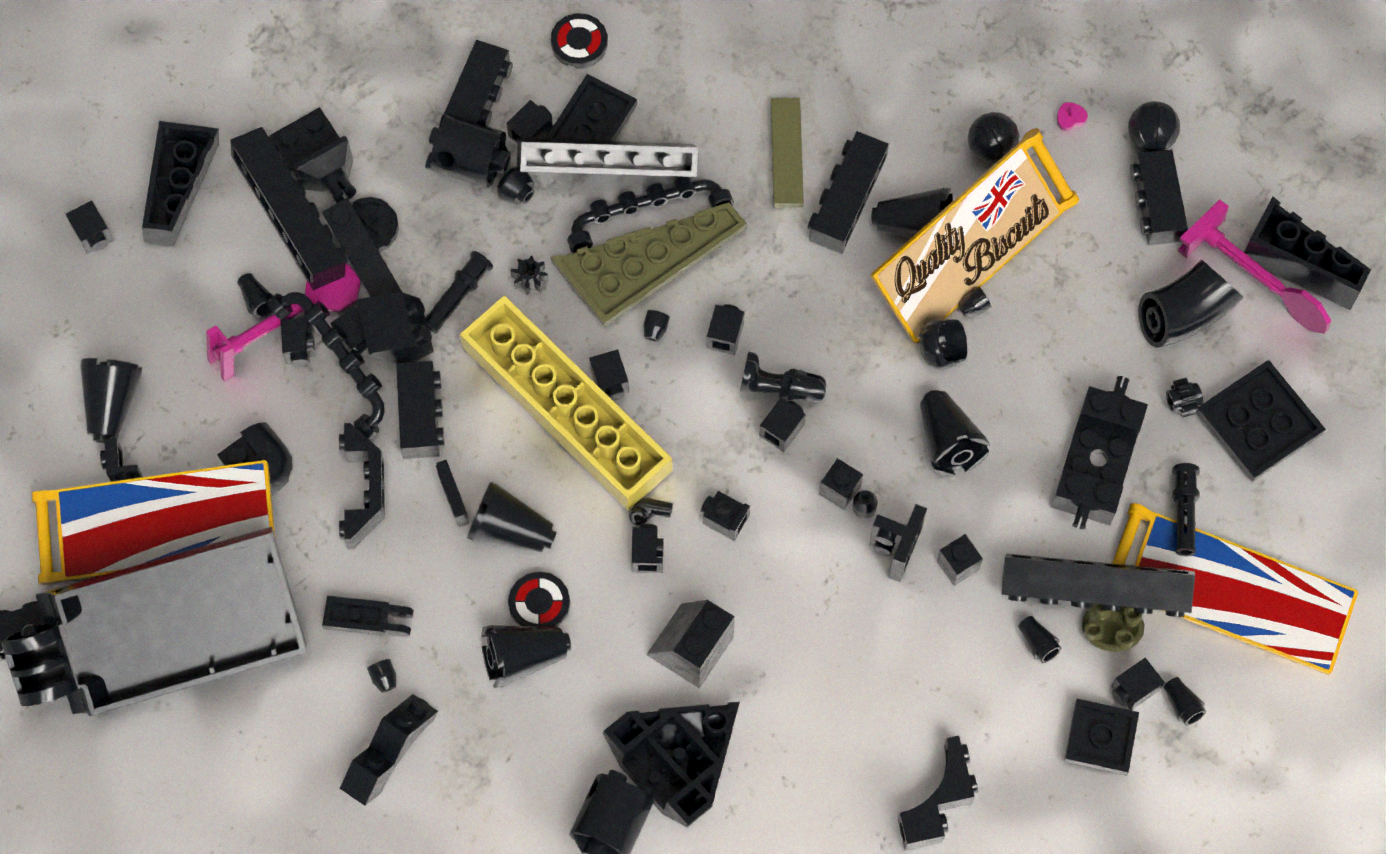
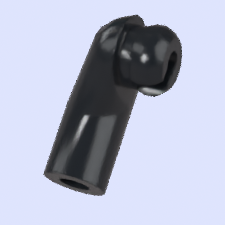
M645 498L631 508L629 519L634 525H642L655 515L670 518L673 503Z

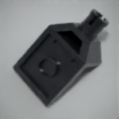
M320 107L271 134L277 143L279 154L282 158L285 157L288 160L292 174L296 180L301 181L305 190L324 192L329 189L336 203L344 199L342 196L344 193L349 200L354 197L356 189L348 180L353 164L349 141L346 136L339 137Z

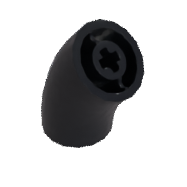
M1201 259L1193 268L1174 282L1157 290L1144 293L1138 306L1140 327L1146 340L1155 348L1175 344L1196 335L1220 320L1244 297Z

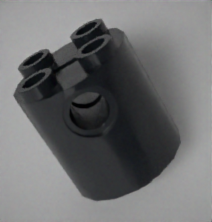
M443 114L439 128L433 127L429 144H432L433 148L427 157L425 168L489 188L497 174H505L510 164L511 152L506 147V132Z
M609 770L608 775L603 773L597 774L569 833L570 837L576 842L581 854H631L654 803L652 798L655 792L644 785L638 784L636 787L626 782L627 777L615 770Z

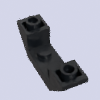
M344 423V434H339V451L345 453L347 462H364V479L369 480V490H364L365 509L344 510V520L339 521L340 539H345L348 549H355L385 519L384 458L381 450L351 423Z

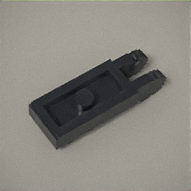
M327 596L322 627L329 630L385 635L386 633L392 636L408 637L410 636L411 628L402 624L387 623L388 615L399 618L413 617L414 610L411 607L390 605L389 602Z

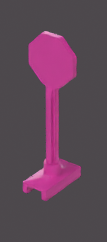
M1220 199L1180 237V241L1183 244L1178 248V252L1185 258H1188L1205 241L1212 248H1217L1270 291L1278 294L1283 299L1293 319L1307 330L1322 334L1329 330L1332 320L1321 302L1303 289L1286 288L1280 280L1226 239L1225 234L1217 229L1225 222L1229 208Z
M345 264V277L316 290H312L309 283L306 282L305 295L313 304L320 301L329 311L340 313L354 305L356 300H358L361 280L353 269ZM292 304L293 312L285 319H292L303 313L304 310L298 304ZM273 314L238 336L233 335L228 339L216 325L206 331L207 360L210 364L217 360L220 362L221 378L224 382L234 376V356L242 352L243 348L281 326V319Z

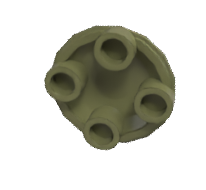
M1093 604L1083 617L1082 630L1085 638L1093 646L1103 651L1120 652L1129 650L1139 643L1144 635L1145 624L1142 614L1134 612V607L1121 606V611L1102 609V604Z

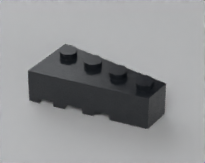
M159 121L142 224L143 240L145 243L174 246L218 149L219 128Z
M1272 196L1244 253L1267 271L1351 310L1371 269L1342 247L1336 248L1326 240L1327 236L1319 230L1314 232L1301 222L1303 218L1295 212L1290 214L1280 206L1281 202Z

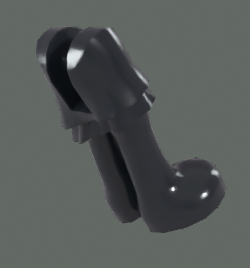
M748 351L740 392L779 393V397L788 396V400L798 399L819 402L826 393V380L821 375L794 368L786 371L784 374L766 372L759 367L758 355Z

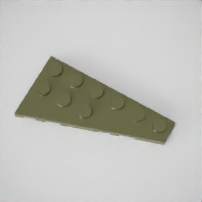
M728 202L696 212L694 216L677 221V219L667 221L665 225L653 229L648 227L606 240V243L591 248L586 246L577 249V252L569 255L551 257V262L601 324L606 327L746 230L747 223Z

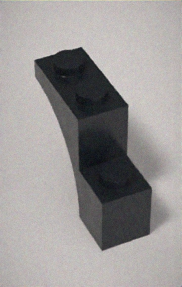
M414 694L381 719L369 747L352 760L339 789L364 806L370 803L382 792L393 770L412 743L434 721L438 710Z
M959 736L949 737L945 741V773L936 791L917 807L899 813L898 824L905 851L942 843L945 833L949 830L945 814H939V811L970 805L975 798L974 794L978 793L976 778L974 774L969 775L966 764L970 763L968 747L966 744L961 745Z

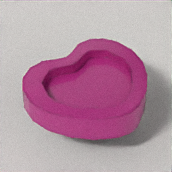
M1066 102L1062 104L1057 114L1058 126L1064 131H1069L1074 126L1084 125L1088 118L1087 111L1075 103Z

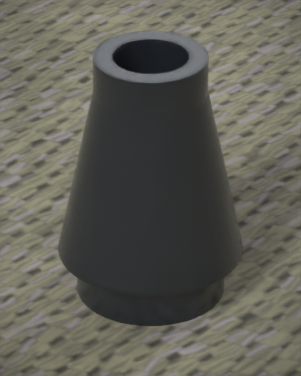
M247 273L242 275L238 279L237 284L241 289L248 312L258 318L270 314L271 310L267 305V301L273 295L255 279L253 274Z
M1033 616L1025 618L1018 625L1034 659H1039L1041 663H1047L1060 653L1062 649L1059 645L1060 640L1038 623Z
M1179 677L1171 679L1163 686L1178 721H1183L1186 726H1189L1199 721L1206 714L1205 703Z

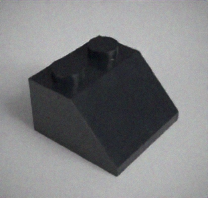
M399 292L356 300L370 356L393 363L416 362L434 352L431 342L432 334L427 327L424 315L425 308L420 298Z

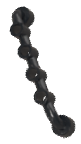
M678 177L674 180L675 187L665 190L661 183H654L646 188L647 195L636 198L634 192L627 191L618 196L619 203L608 206L606 200L603 199L592 202L590 204L591 211L578 216L573 222L572 234L568 236L567 242L572 253L586 246L591 248L593 242L590 233L583 230L586 225L594 222L596 224H604L612 217L622 214L631 216L640 209L649 206L654 208L662 207L673 199L680 198L686 200L693 197L697 192L708 191L711 193L708 197L711 208L728 202L733 206L734 200L728 189H722L719 184L712 180L703 179L692 182L691 177Z
M290 292L284 296L276 293L267 301L271 312L277 318L283 320L293 312L291 305L298 304L304 310V316L308 322L315 326L322 335L323 343L335 353L341 368L353 378L359 393L371 403L372 414L370 416L363 414L354 421L355 428L371 440L379 433L378 425L385 413L384 402L377 392L382 388L381 382L372 373L367 377L360 369L365 363L363 357L355 349H352L350 352L347 351L342 344L347 340V335L339 326L335 325L332 328L329 326L325 319L330 315V312L322 302L317 301L313 304L305 294L299 292Z

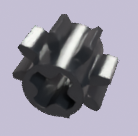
M532 255L529 259L523 261L517 259L518 269H511V277L516 278L514 288L518 289L521 287L525 290L526 295H529L530 291L537 290L541 292V281H548V273L543 272L545 270L544 261L537 263Z
M1187 377L1173 381L1171 390L1166 391V399L1171 412H1180L1182 418L1196 414V410L1199 409L1198 405L1203 404V395L1199 385L1192 382L1188 383Z

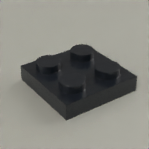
M1076 699L1064 762L1127 776L1139 712Z

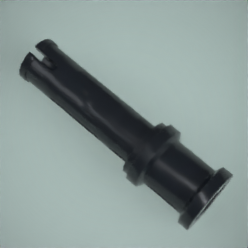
M472 251L470 253L469 261L462 270L455 272L454 282L425 317L427 327L432 333L437 334L445 321L451 316L469 291H475L478 288L477 283L484 274L493 269V264L479 252Z
M1180 463L1172 467V475L1175 477V489L1172 491V498L1176 502V554L1185 557L1196 554L1195 503L1200 497V492L1197 489V476L1200 474V468L1192 463ZM1185 517H1187V533H1186V534H1185Z

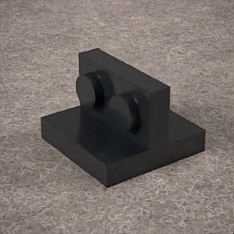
M915 504L907 526L877 514L872 527L869 545L873 546L874 550L880 554L888 556L894 554L889 574L890 579L901 582L923 528L927 512L926 507Z

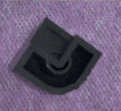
M262 422L251 425L241 431L242 437L218 453L217 456L224 466L266 460L269 464L271 494L273 496L289 482L293 458L287 446L270 425Z

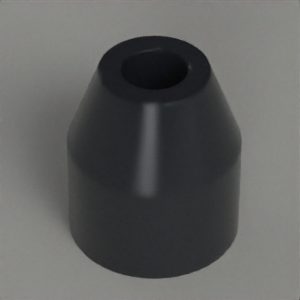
M980 287L966 294L958 305L965 317L980 315L992 307L989 299Z
M647 310L643 324L644 338L659 342L667 330L670 316L660 311Z
M867 490L858 492L854 496L852 504L855 515L860 518L872 517L876 512L878 504L876 495ZM862 498L869 499L870 501L864 502Z
M391 659L382 660L367 668L372 683L381 693L396 688V672Z

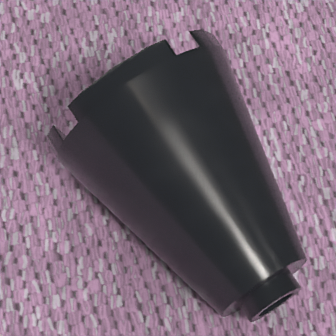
M940 188L879 201L877 207L872 208V225H876L877 230L880 232L911 239L953 202V194L950 193L951 188Z
M97 358L81 360L80 368L87 434L93 436L94 442L104 443L105 439L119 437L142 375L143 368L138 367L139 365L110 359L97 364Z
M932 390L924 395L920 402V409L934 471L941 476H954V470L963 468L967 472L979 465L989 453L987 446H990L986 436L947 392Z
M490 482L479 505L476 517H474L467 538L477 542L542 552L544 547L551 548L557 532L552 530L553 523L498 484Z
M489 625L483 627L481 632V638L487 637L488 645L482 646V653L489 680L496 679L493 685L494 688L504 687L565 659L567 652L571 651V641L568 633H563L562 629L557 627Z

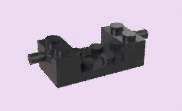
M1117 376L1113 391H1104L1091 386L1087 390L1051 506L1052 508L1074 514L1075 519L1072 526L1075 528L1078 527L1080 518L1082 520L1079 529H1085L1087 519L1110 526L1116 514L1124 487L1125 476L1148 406L1146 403L1130 399L1125 395L1130 381L1127 377H1125L1122 387H1120L1123 376ZM1096 453L1101 454L1105 457L1106 464L1095 466L1091 463L1090 456Z

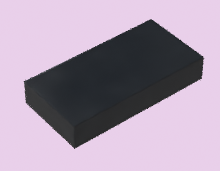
M447 459L436 463L437 473L457 526L469 524L468 514Z

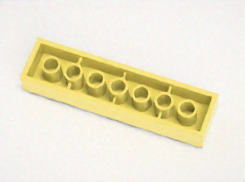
M505 295L460 333L462 348L628 511L673 471L672 458Z

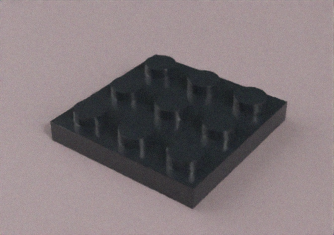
M1267 360L1200 405L1199 409L1196 410L1198 416L1252 482L1324 434L1326 430L1270 360Z

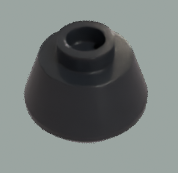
M513 167L505 173L498 183V198L515 205L526 204L535 193L533 189L534 181L528 172H520L517 167Z

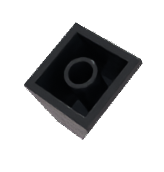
M709 600L682 603L647 653V656L700 688L734 637L735 616Z

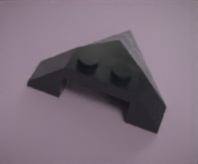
M740 701L728 702L727 705L709 706V704L662 708L658 711L643 713L629 711L603 731V735L620 768L636 785H644L655 792L652 798L654 806L666 817L688 828L712 808Z

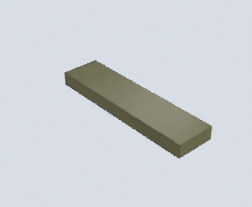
M771 98L774 208H802L804 198L800 98Z

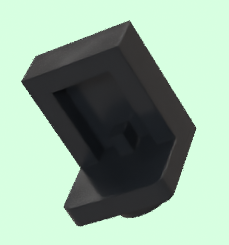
M117 438L105 439V450L100 451L102 468L106 469V474L110 481L142 478V472L138 465H123V450Z

